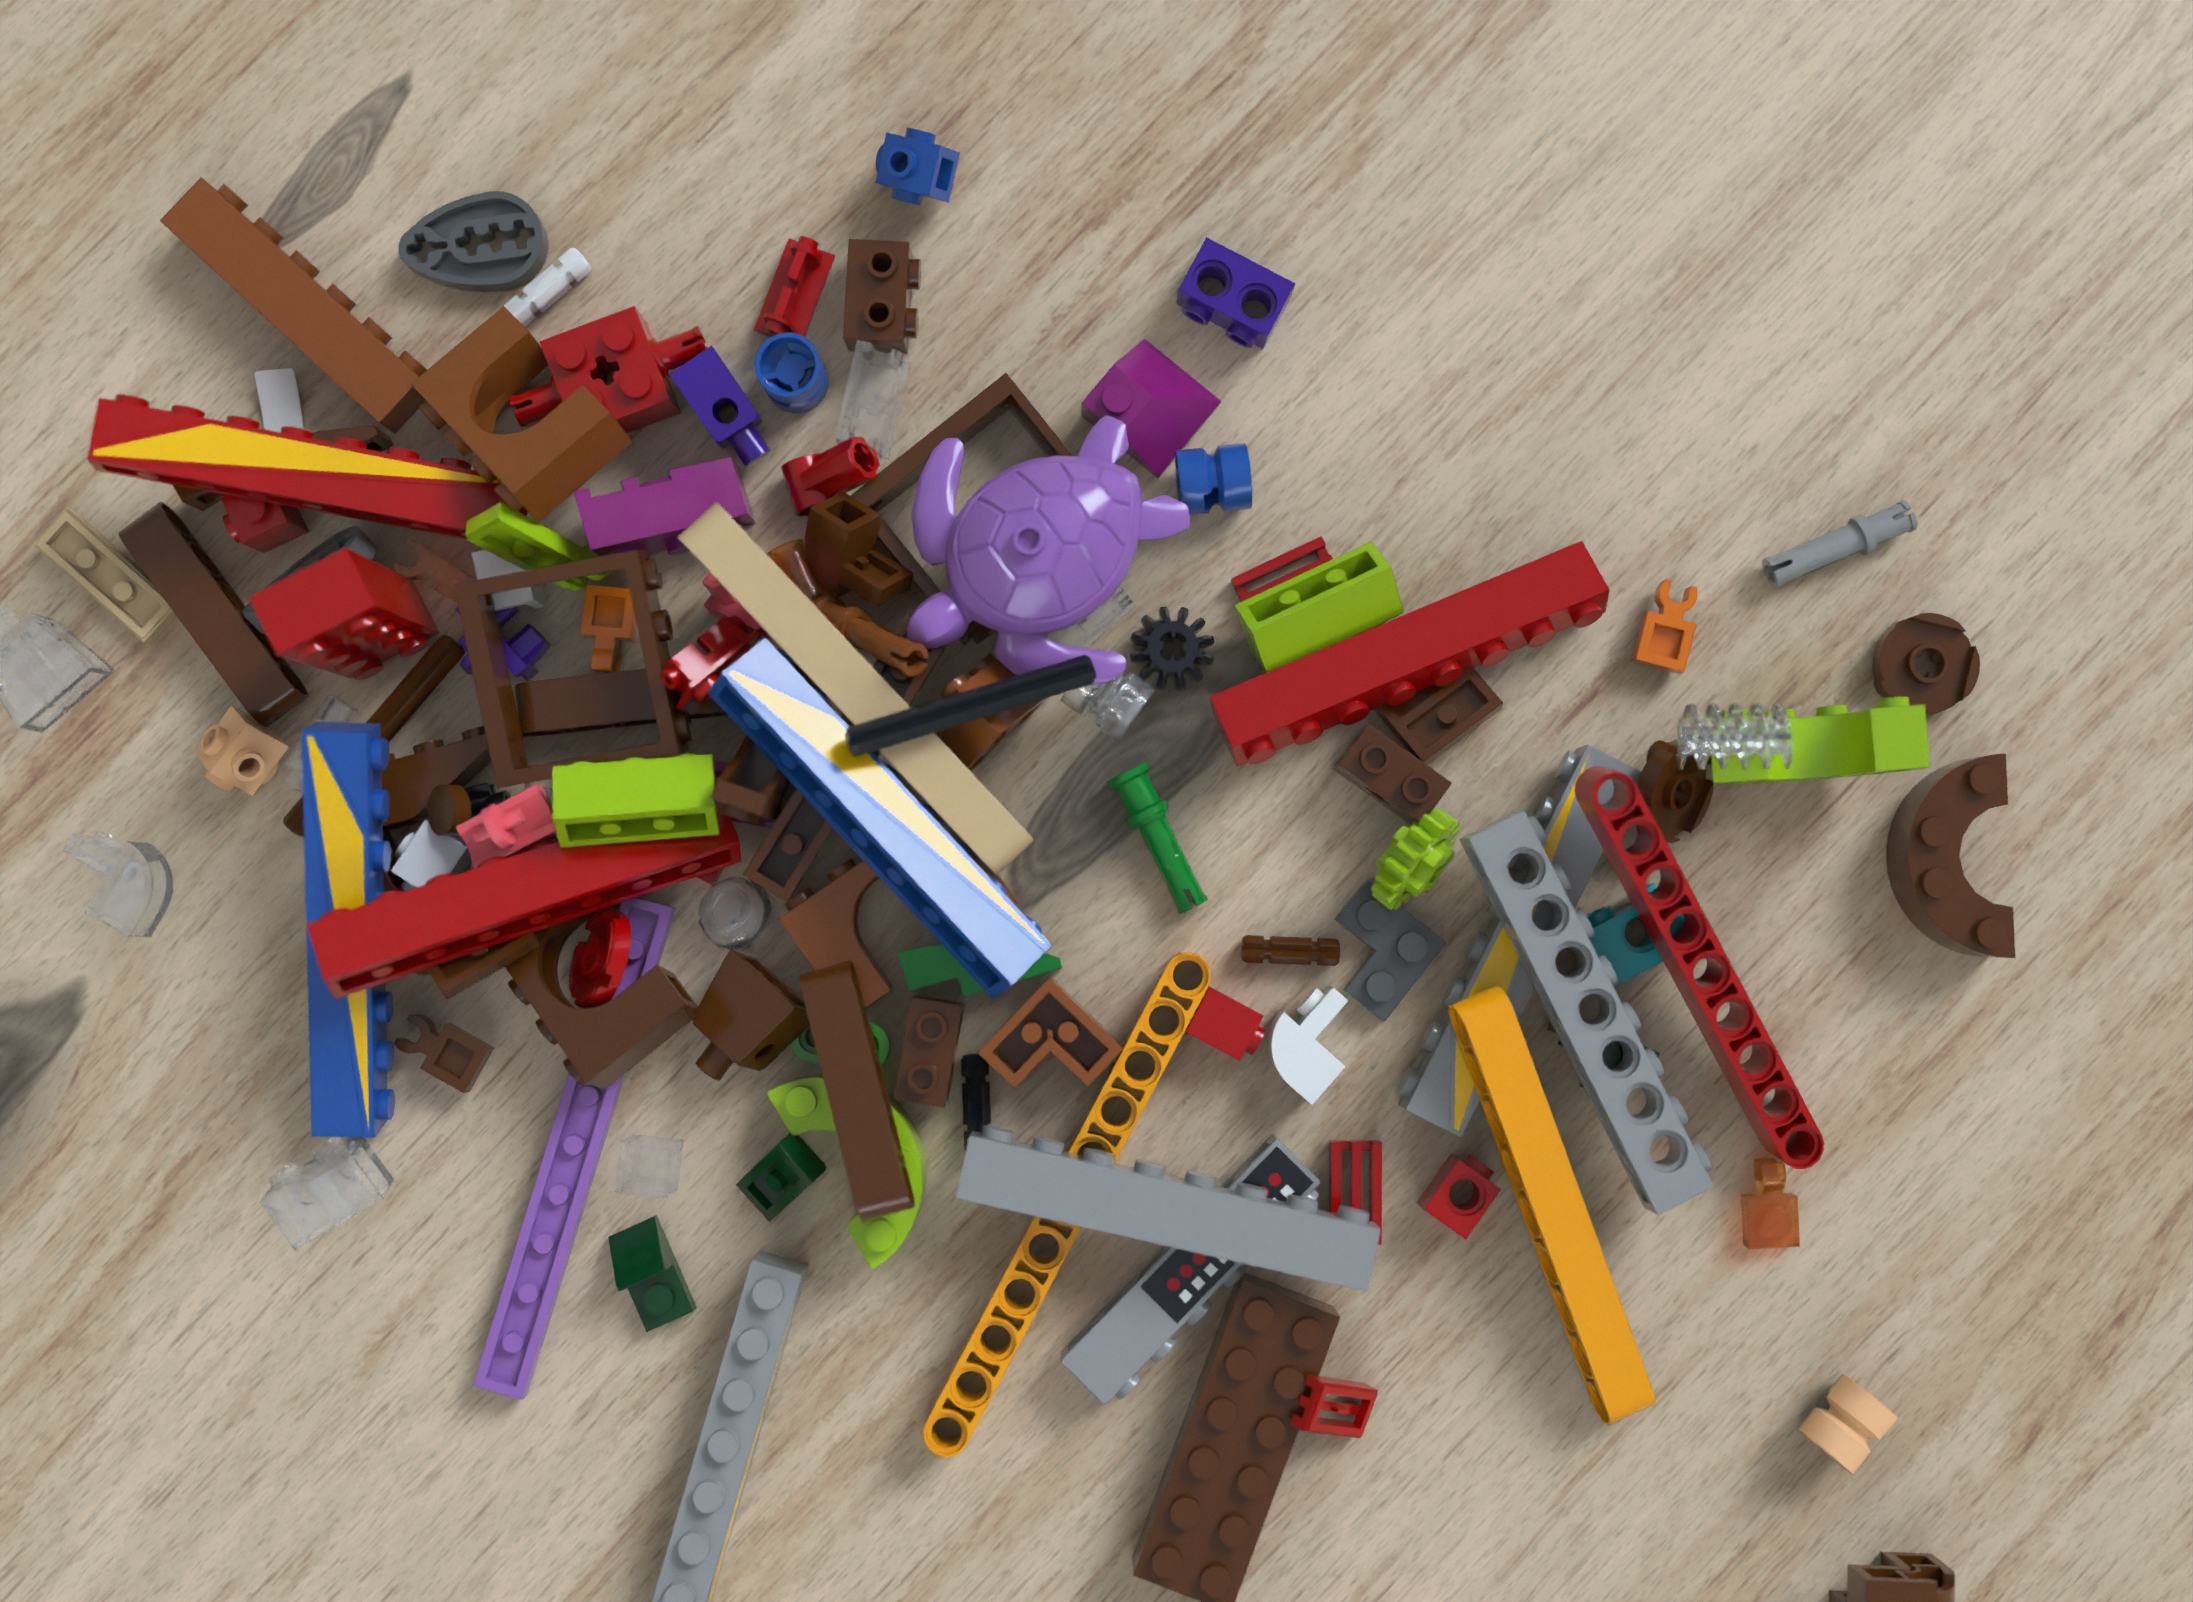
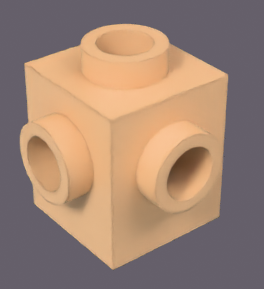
M231 705L219 723L212 725L205 731L199 742V750L195 755L207 769L204 776L214 785L227 792H232L236 787L253 796L261 784L267 783L274 776L278 768V761L289 746L273 728L262 726L253 717Z

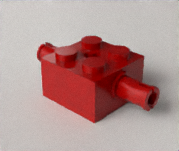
M632 306L539 341L552 374L550 383L516 396H509V402L511 407H516L513 413L519 425L525 427L529 423L543 419L583 385L613 415L627 434L681 413L668 379L670 376L669 371L680 367L708 347L704 344L706 341L699 326L657 342L652 337L646 320L637 308ZM612 371H616L615 373H613L614 382L609 385H606L605 381L608 379L607 374H609Z

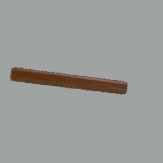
M440 636L366 723L381 724V738L387 739L389 743L464 656V648L450 636ZM303 796L283 818L284 825L300 837H304Z

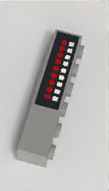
M1272 1134L1221 1187L1236 1190L1237 1183L1251 1184L1267 1189V1198L1286 1202L1288 1194L1300 1195L1316 1200L1319 1193L1315 1188L1321 1181ZM1163 1246L1061 1351V1362L1104 1405L1114 1395L1121 1400L1139 1382L1141 1378L1137 1374L1139 1369L1150 1358L1155 1363L1160 1361L1176 1343V1339L1172 1335L1185 1322L1190 1326L1196 1324L1212 1306L1208 1298L1221 1285L1226 1289L1233 1286L1246 1272L1248 1267L1239 1262Z

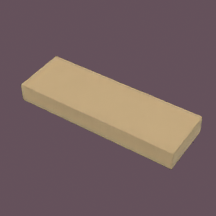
M66 507L33 544L143 643L151 645L177 617L148 576L75 510Z

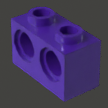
M1206 237L1178 289L1176 304L1183 307L1182 313L1191 320L1203 325H1208L1210 321L1226 329V336L1235 343L1247 348H1252L1254 344L1264 349L1291 299L1296 283ZM1205 278H1215L1222 283L1224 290L1218 295L1210 296L1204 294L1197 284ZM1252 300L1259 301L1266 306L1268 314L1260 319L1250 318L1243 312L1242 305Z

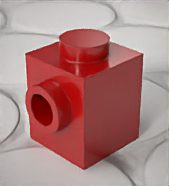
M230 495L220 497L227 512L226 515H223L224 525L230 536L237 543L241 542V544L266 553L309 533L298 508Z

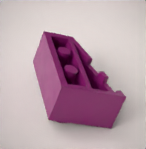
M731 457L668 470L667 477L640 485L637 477L621 480V491L592 497L589 488L573 491L590 550L599 557L633 550H649V555L666 550L668 555L689 552L687 547L677 537L715 502L744 531L745 526L756 523L740 469Z

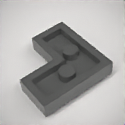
M1365 880L1334 919L1373 950L1344 987L1343 991L1381 1021L1385 1022L1447 942L1401 906L1397 910L1388 909L1372 896L1371 887L1373 884Z

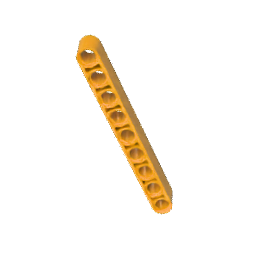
M1497 985L1449 1005L1450 1021L1589 1398L1601 1420L1606 1425H1611L1654 1405L1655 1395L1515 1011L1506 993Z

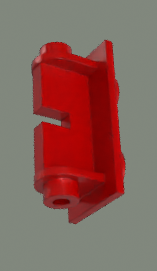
M800 236L798 241L788 238L754 331L769 337L778 333L788 332L805 337L836 256L817 249L818 242L811 238Z
M732 616L731 618L723 617L700 635L696 641L708 653L706 656L690 643L671 659L667 660L663 664L664 670L660 673V679L669 689L677 687L683 693L676 707L681 710L694 699L699 703L706 701L710 697L708 694L709 690L721 673L756 645L764 630L759 627L751 635H748L746 633V625L738 616Z

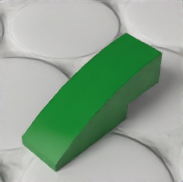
M942 944L897 952L909 992L957 977L963 997L985 991ZM1044 953L1017 981L1062 968L1060 957Z

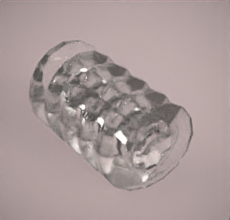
M1738 703L1729 704L1724 718H1722L1719 707L1716 704H1709L1705 709L1702 719L1695 704H1688L1685 706L1681 719L1678 720L1677 766L1679 770H1683L1688 755L1694 756L1699 770L1705 769L1710 755L1716 756L1720 770H1726L1731 755H1737L1742 769H1748L1752 756L1755 754L1759 755L1764 769H1770L1775 754L1781 755L1785 769L1790 767L1792 731L1790 720L1782 703L1772 704L1767 718L1760 703L1751 704L1745 718Z

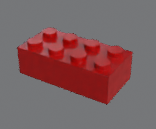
M344 548L248 597L278 656L350 679L354 677L355 680H363L379 673L384 668L382 663L398 654L400 657H408L422 651L429 645L427 639L440 633L413 580L348 548Z

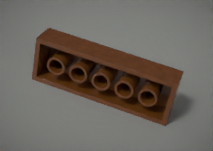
M1246 1272L1233 1285L1133 1553V1576L1201 1602H1235L1299 1430L1290 1424L1294 1414L1303 1415L1305 1408L1298 1405L1301 1394L1310 1395L1313 1389L1305 1385L1308 1374L1319 1376L1339 1323L1340 1316L1334 1306Z

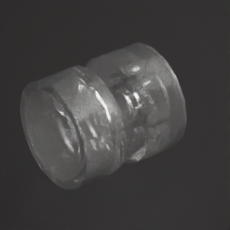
M1132 673L1125 677L1120 675L1107 683L1083 686L1067 691L1063 694L1060 701L1083 717L1095 713L1097 715L1096 725L1100 727L1099 729L1118 742L1141 713L1156 689Z

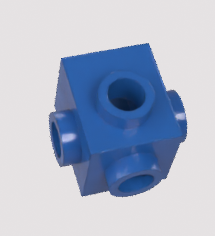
M907 127L905 137L886 132L884 144L879 148L876 156L875 167L877 177L875 183L893 188L891 198L920 206L922 196L949 203L960 153L934 144L936 135Z

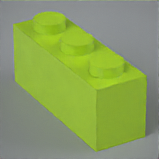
M1372 542L1364 544L1235 605L1249 648L1265 673L1373 627H1377L1404 613L1392 567Z
M686 753L668 758L644 759L634 757L617 762H576L571 765L553 766V823L560 847L719 835L718 801L711 799L717 782L712 754L696 755Z

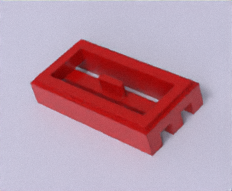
M1320 536L1233 577L1231 583L1240 602L1332 560L1331 554H1328L1325 547L1326 544L1323 537ZM1316 553L1318 560L1255 590L1247 591L1245 585L1310 554Z
M1329 1140V1212L1337 1213L1339 1206H1341V1151H1350V1207L1362 1210V1151H1369V1221L1375 1222L1381 1229L1378 1245H1382V1142L1380 1140Z
M1308 1374L1305 1385L1313 1388L1310 1395L1301 1394L1298 1405L1304 1407L1305 1411L1303 1415L1294 1414L1290 1424L1304 1432L1361 1438L1378 1395V1390L1362 1382ZM1326 1394L1360 1398L1362 1401L1358 1403L1325 1398ZM1321 1410L1346 1415L1352 1414L1356 1415L1354 1422L1322 1418L1318 1417Z

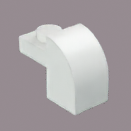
M1327 986L1322 992L1315 987L1303 999L1296 1009L1301 1014V1017L1296 1022L1285 1012L1279 1010L1268 1032V1054L1274 1069L1287 1084L1311 1105L1314 1104L1346 1067L1315 1040L1348 1002L1342 994L1331 986Z

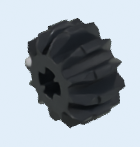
M1166 606L1159 609L1160 625H1157L1151 617L1145 615L1141 619V624L1150 635L1133 632L1131 636V642L1147 648L1130 654L1132 663L1149 662L1140 671L1139 678L1145 681L1156 671L1160 674L1156 682V689L1159 691L1165 689L1168 677H1174V685L1177 692L1184 691L1185 679L1183 674L1185 672L1194 682H1201L1203 674L1194 663L1202 666H1211L1214 657L1210 654L1198 651L1199 649L1212 646L1215 642L1212 635L1196 637V634L1205 626V620L1198 618L1190 627L1187 626L1185 622L1189 610L1184 607L1180 608L1177 621H1171L1170 612ZM1170 638L1171 644L1174 638L1180 640L1183 643L1180 651L1183 658L1178 661L1174 660L1173 655L1170 661L1161 656L1164 648L1162 640Z

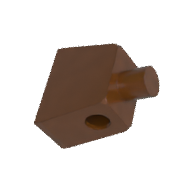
M731 949L698 1006L702 1012L693 1019V1025L711 1041L695 1064L706 1075L718 1081L721 1080L733 1063L757 1071L765 1069L810 1026L804 1001L757 958Z

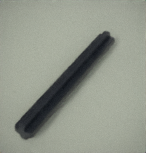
M1088 655L1052 664L850 726L845 730L846 744L852 756L858 757L1090 685L1096 679L1095 668Z

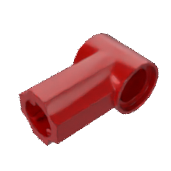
M851 437L821 454H809L786 462L781 466V470L796 516H808L810 507L841 492L847 493L875 479L880 463L876 450L871 448L863 437Z

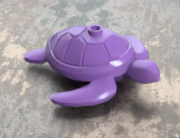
M1105 415L1090 430L1080 448L1078 457L1051 456L1034 458L1011 466L987 481L968 499L958 516H956L955 503L964 458V448L958 438H945L932 450L920 474L911 513L914 541L922 559L933 566L946 563L949 588L946 591L931 595L912 612L906 628V637L912 642L924 645L925 648H937L950 644L964 636L969 623L974 620L987 628L998 631L994 649L997 659L1013 674L1020 675L1075 657L1088 655L1093 662L1096 672V679L1090 685L1107 683L1123 674L1127 661L1122 655L1111 651L1067 646L1054 642L1047 638L1050 633L1064 630L1086 619L1108 601L1125 579L1135 557L1139 539H1162L1187 530L1190 527L1189 509L1186 504L1168 495H1161L1145 501L1142 500V491L1137 475L1115 464L1129 448L1126 426L1122 421Z

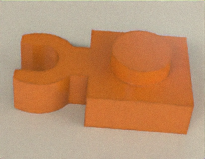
M1665 579L1659 583L1654 594L1659 612L1647 611L1643 613L1631 662L1681 674L1686 669L1697 623L1683 620L1684 613L1696 603L1698 592L1697 587L1690 586L1685 589L1682 602L1676 603L1669 597L1671 581Z

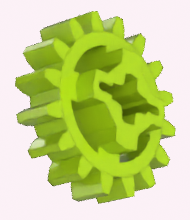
M1434 808L1429 815L1424 814L1419 823L1414 821L1409 827L1403 825L1392 837L1391 843L1376 863V867L1381 871L1374 878L1377 881L1371 887L1372 896L1388 909L1397 910L1402 903L1406 904L1412 895L1417 898L1423 891L1428 893L1438 882L1446 866L1454 858L1455 851L1450 847L1455 843L1453 838L1460 831V828H1458L1460 823L1442 809Z

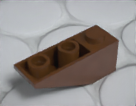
M484 726L462 732L463 740L444 745L443 740L439 739L420 743L412 747L413 755L399 759L395 758V754H389L388 766L386 770H382V790H387L390 797L389 816L387 821H382L383 830L391 831L428 820L427 807L429 796L437 785H460L465 787L491 762Z

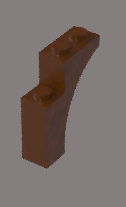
M793 661L796 671L809 683L810 686L819 689V687ZM746 735L729 766L717 779L711 799L725 803L722 814L759 825L762 816L776 819L789 780Z

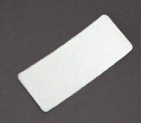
M292 368L256 371L254 376L264 429L281 432V427L285 426L304 429L294 370Z

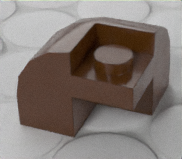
M1881 1551V1566L1848 1564L1847 1591L1829 1590V1602H1955V1574L1950 1567L1933 1554Z

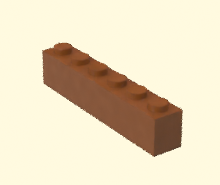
M201 177L163 216L160 222L374 419L393 433H396L419 409L418 406L425 401L411 383L427 371V369L406 350L400 356L394 353L387 346L392 337L373 319L368 317L363 323L350 312L356 304L332 283L326 290L314 279L320 271L296 250L289 256L278 246L284 238L264 219L259 217L253 223L242 212L248 205L228 186L223 184L216 190Z

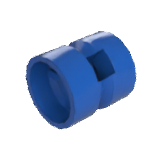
M792 332L778 333L768 338L758 349L755 358L756 376L770 400L781 410L793 414L805 413L817 407L825 398L829 387L828 372L815 346L804 336Z
M1245 443L1218 446L1214 454L1210 455L1203 448L1175 450L1178 501L1187 505L1189 515L1209 513L1213 505H1219L1224 512L1252 508L1251 469L1248 449Z

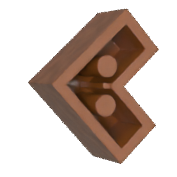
M990 653L969 672L971 678L967 679L963 674L959 675L940 695L942 698L1017 675L1013 674ZM1047 698L935 732V734L972 771L1003 738L1028 720Z
M1049 976L977 1053L1014 1089L1050 1051L1086 1086H1089L1123 1050V1045Z

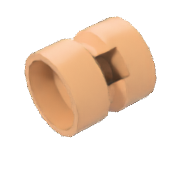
M1841 1374L1828 1390L1829 1394L1826 1396L1830 1407L1827 1410L1815 1407L1798 1427V1430L1829 1457L1854 1475L1871 1454L1866 1441L1869 1438L1880 1440L1882 1436L1885 1437L1899 1419L1864 1388L1846 1375Z

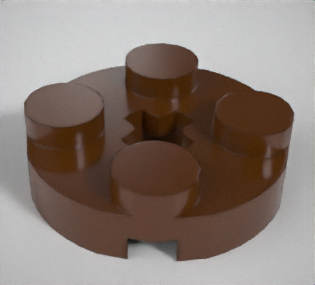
M1921 613L1893 623L1880 637L1874 650L1872 668L1875 676V690L1883 698L1909 697L1910 706L1925 704L1926 715L1947 710L1958 701L1965 699L1975 687L1980 671V657L1976 646L1971 647L1969 639L1963 633L1966 630L1961 624L1948 616L1936 613ZM1924 651L1930 653V661L1937 664L1936 671L1926 673L1924 677L1919 674L1918 668L1915 667V658L1921 657Z
M1673 740L1671 742L1655 741L1648 750L1647 763L1637 783L1642 797L1668 843L1679 841L1680 839L1675 836L1682 830L1691 833L1698 827L1708 810L1714 787L1713 781L1706 779L1705 764L1712 766L1711 756L1708 751L1700 745L1682 740Z

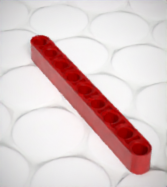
M1594 766L1586 769L1579 775L1575 783L1577 802L1761 1145L1766 1151L1795 1169H1806L1813 1166L1820 1160L1824 1151L1822 1134L1636 783L1630 776L1610 768ZM1611 780L1614 786L1613 795L1607 803L1601 805L1598 799L1599 789L1602 784ZM1635 825L1637 838L1633 845L1624 849L1622 844L1623 834L1630 826ZM1659 870L1661 875L1660 883L1655 890L1648 893L1646 881L1651 873ZM1683 914L1684 924L1681 931L1671 936L1670 925L1673 919ZM1706 958L1707 967L1704 974L1694 979L1693 972L1696 964ZM1729 1002L1730 1008L1727 1016L1722 1021L1717 1022L1719 1008ZM1752 1046L1750 1058L1745 1063L1740 1064L1742 1052L1747 1047ZM1775 1089L1772 1101L1768 1105L1763 1106L1765 1095L1770 1090ZM1797 1132L1795 1142L1790 1147L1785 1148L1788 1137Z

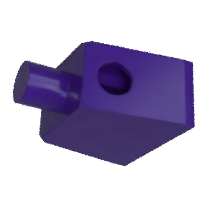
M710 346L669 373L719 447L723 449L731 445L745 467L770 452V448L755 428L763 420L713 346ZM733 405L738 413L737 417L730 423H723L719 417V412L725 406Z

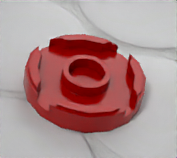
M603 908L596 911L585 924V930L591 931L587 942L579 941L578 945L575 946L569 970V991L571 992V997L577 998L574 1001L577 1007L588 1009L609 1002L620 985L627 966L631 946V926L628 916L617 910Z

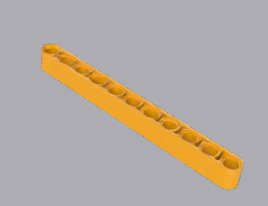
M1180 952L1172 956L1166 963L1123 1044V1050L1116 1057L1067 1152L1077 1154L1080 1147L1085 1143L1096 1142L1101 1144L1106 1152L1115 1155L1114 1163H1116L1211 980L1210 967L1201 956L1191 952ZM1185 960L1194 961L1201 970L1199 983L1191 989L1179 988L1173 980L1174 968L1178 963ZM1166 1005L1176 1011L1178 1021L1172 1031L1161 1034L1151 1029L1149 1017L1155 1008ZM1135 1051L1147 1052L1154 1059L1152 1072L1144 1078L1132 1077L1125 1069L1126 1059ZM1110 1097H1122L1130 1104L1129 1116L1124 1121L1119 1123L1109 1122L1102 1115V1104ZM1032 1216L929 1412L923 1434L928 1449L935 1455L952 1457L962 1452L968 1444L1081 1229L1080 1226ZM1041 1233L1052 1235L1059 1244L1057 1252L1050 1257L1043 1258L1037 1256L1030 1247V1241L1034 1236ZM1015 1279H1023L1032 1284L1035 1294L1030 1300L1019 1303L1013 1301L1006 1292L1007 1285ZM991 1325H999L1008 1331L1011 1340L1005 1346L995 1348L985 1342L982 1332ZM967 1371H975L984 1377L986 1386L977 1393H970L961 1387L958 1378ZM943 1417L953 1418L959 1422L962 1432L954 1438L942 1437L935 1429V1422Z

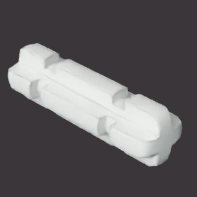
M570 248L558 258L561 262L558 266L555 267L551 264L522 289L525 293L519 298L515 295L504 305L524 327H527L537 318L534 313L538 310L543 313L572 288L569 283L574 279L579 282L590 273L592 269L590 263L577 249Z

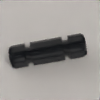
M978 1053L963 1055L961 1059V1076L965 1077L966 1083L962 1084L963 1125H967V1131H964L965 1151L971 1132L982 1133L983 1125L991 1124L990 1082H986V1076L989 1075V1064Z

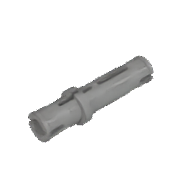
M1904 500L1868 517H1864L1861 514L1850 518L1848 525L1775 556L1764 558L1762 560L1764 574L1768 576L1773 573L1774 577L1770 578L1768 582L1776 589L1784 583L1858 552L1863 555L1869 554L1877 549V544L1916 530V516L1914 512L1907 516L1904 515V512L1911 509V506Z

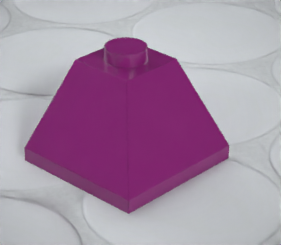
M1144 339L1113 364L1081 404L1082 417L1093 426L1105 415L1122 421L1126 426L1129 443L1126 453L1159 479L1175 459V450H1183L1221 404V400Z

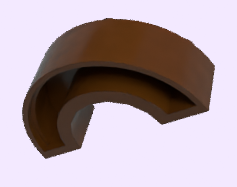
M2006 753L1956 761L1931 772L1919 781L1903 799L1894 815L1888 833L1886 845L1887 873L1894 896L1901 909L1916 928L1928 938L1945 948L1966 955L2015 958L2013 907L1994 904L1977 894L1964 877L1959 857L1962 837L1971 822L1990 808L2008 805Z

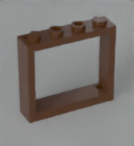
M1005 373L879 472L875 479L864 484L850 496L878 513L919 480L932 450L945 438H958L964 445L1008 409L1047 457L1073 455L1009 375ZM881 517L877 535L879 540L900 565L913 572L912 581L926 598L941 592ZM973 620L969 623L964 636L959 638L963 645L972 639L979 644L996 630L987 628Z
M649 550L627 551L454 584L497 789L553 779V766L571 765L576 762H617L634 757L644 759L667 758L690 751L688 742L692 741L690 731L692 721L688 711H681L676 707L679 703L678 691L680 690L677 687L669 689L660 679V673L664 670L663 664L671 659L667 641L673 639V627L668 611L666 609L661 610L657 590L663 587L662 573L658 574L655 558L650 559ZM625 569L661 742L529 766L492 594Z

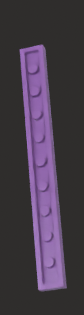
M640 897L621 902L619 911L628 916L631 926V946L626 969L612 999L655 965L659 966L676 908ZM568 1074L473 1386L523 1400L528 1394L625 1074L606 1089L586 1083L581 1085Z

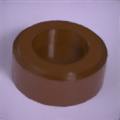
M437 785L432 790L428 800L427 814L430 827L436 835L459 836L456 826L471 818L470 798L462 786Z

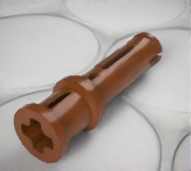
M830 594L814 600L813 604L857 651L860 650L908 676H917L926 668L927 663L914 658V654L928 659L929 654L924 645L912 642L873 623L871 616L866 610L856 606L846 607V604L840 598L835 599Z

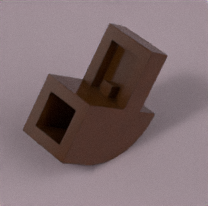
M844 492L810 507L805 532V552L808 564L819 584L835 599L853 591L863 600L879 607L910 590L913 572L875 549L881 515Z

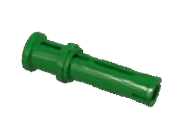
M1145 762L1106 782L1109 788L1117 790L1129 815L1126 818L1128 826H1131L1133 830L1139 828L1178 908L1177 911L1181 914L1192 909L1184 893V888H1187L1196 906L1204 903L1208 898L1204 895L1165 817V814L1169 813L1167 809L1169 805L1166 800H1160L1147 774L1150 767L1148 762Z

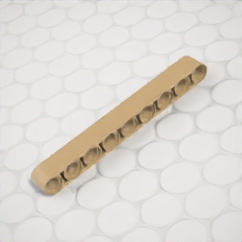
M717 502L677 537L853 725L911 708ZM935 733L878 750L996 876L1034 841L1021 824Z

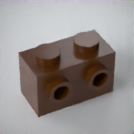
M849 239L843 339L848 351L908 354L909 339H917L918 308H910L911 289L920 290L921 260L913 259L909 242Z

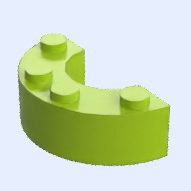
M1890 697L1877 699V708L1848 713L1847 705L1824 706L1816 708V716L1795 718V709L1763 712L1764 718H1748V710L1746 709L1716 712L1717 721L1708 722L1713 784H1753L1815 780L1929 768L1930 757L1925 704L1910 706L1909 697Z
M822 1073L792 1079L766 1092L793 1136L810 1130H824L837 1133ZM889 1094L914 1194L915 1207L867 1222H862L857 1213L846 1225L872 1271L893 1255L907 1237L921 1210L927 1186L926 1155L919 1132L904 1108Z

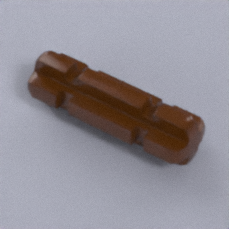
M1246 935L1241 941V959L1246 963H1263V960H1269L1271 964L1311 965V961L1317 962V965L1336 966L1340 960V943L1337 939L1318 938L1317 942H1314L1312 938L1270 936V940H1264V936Z

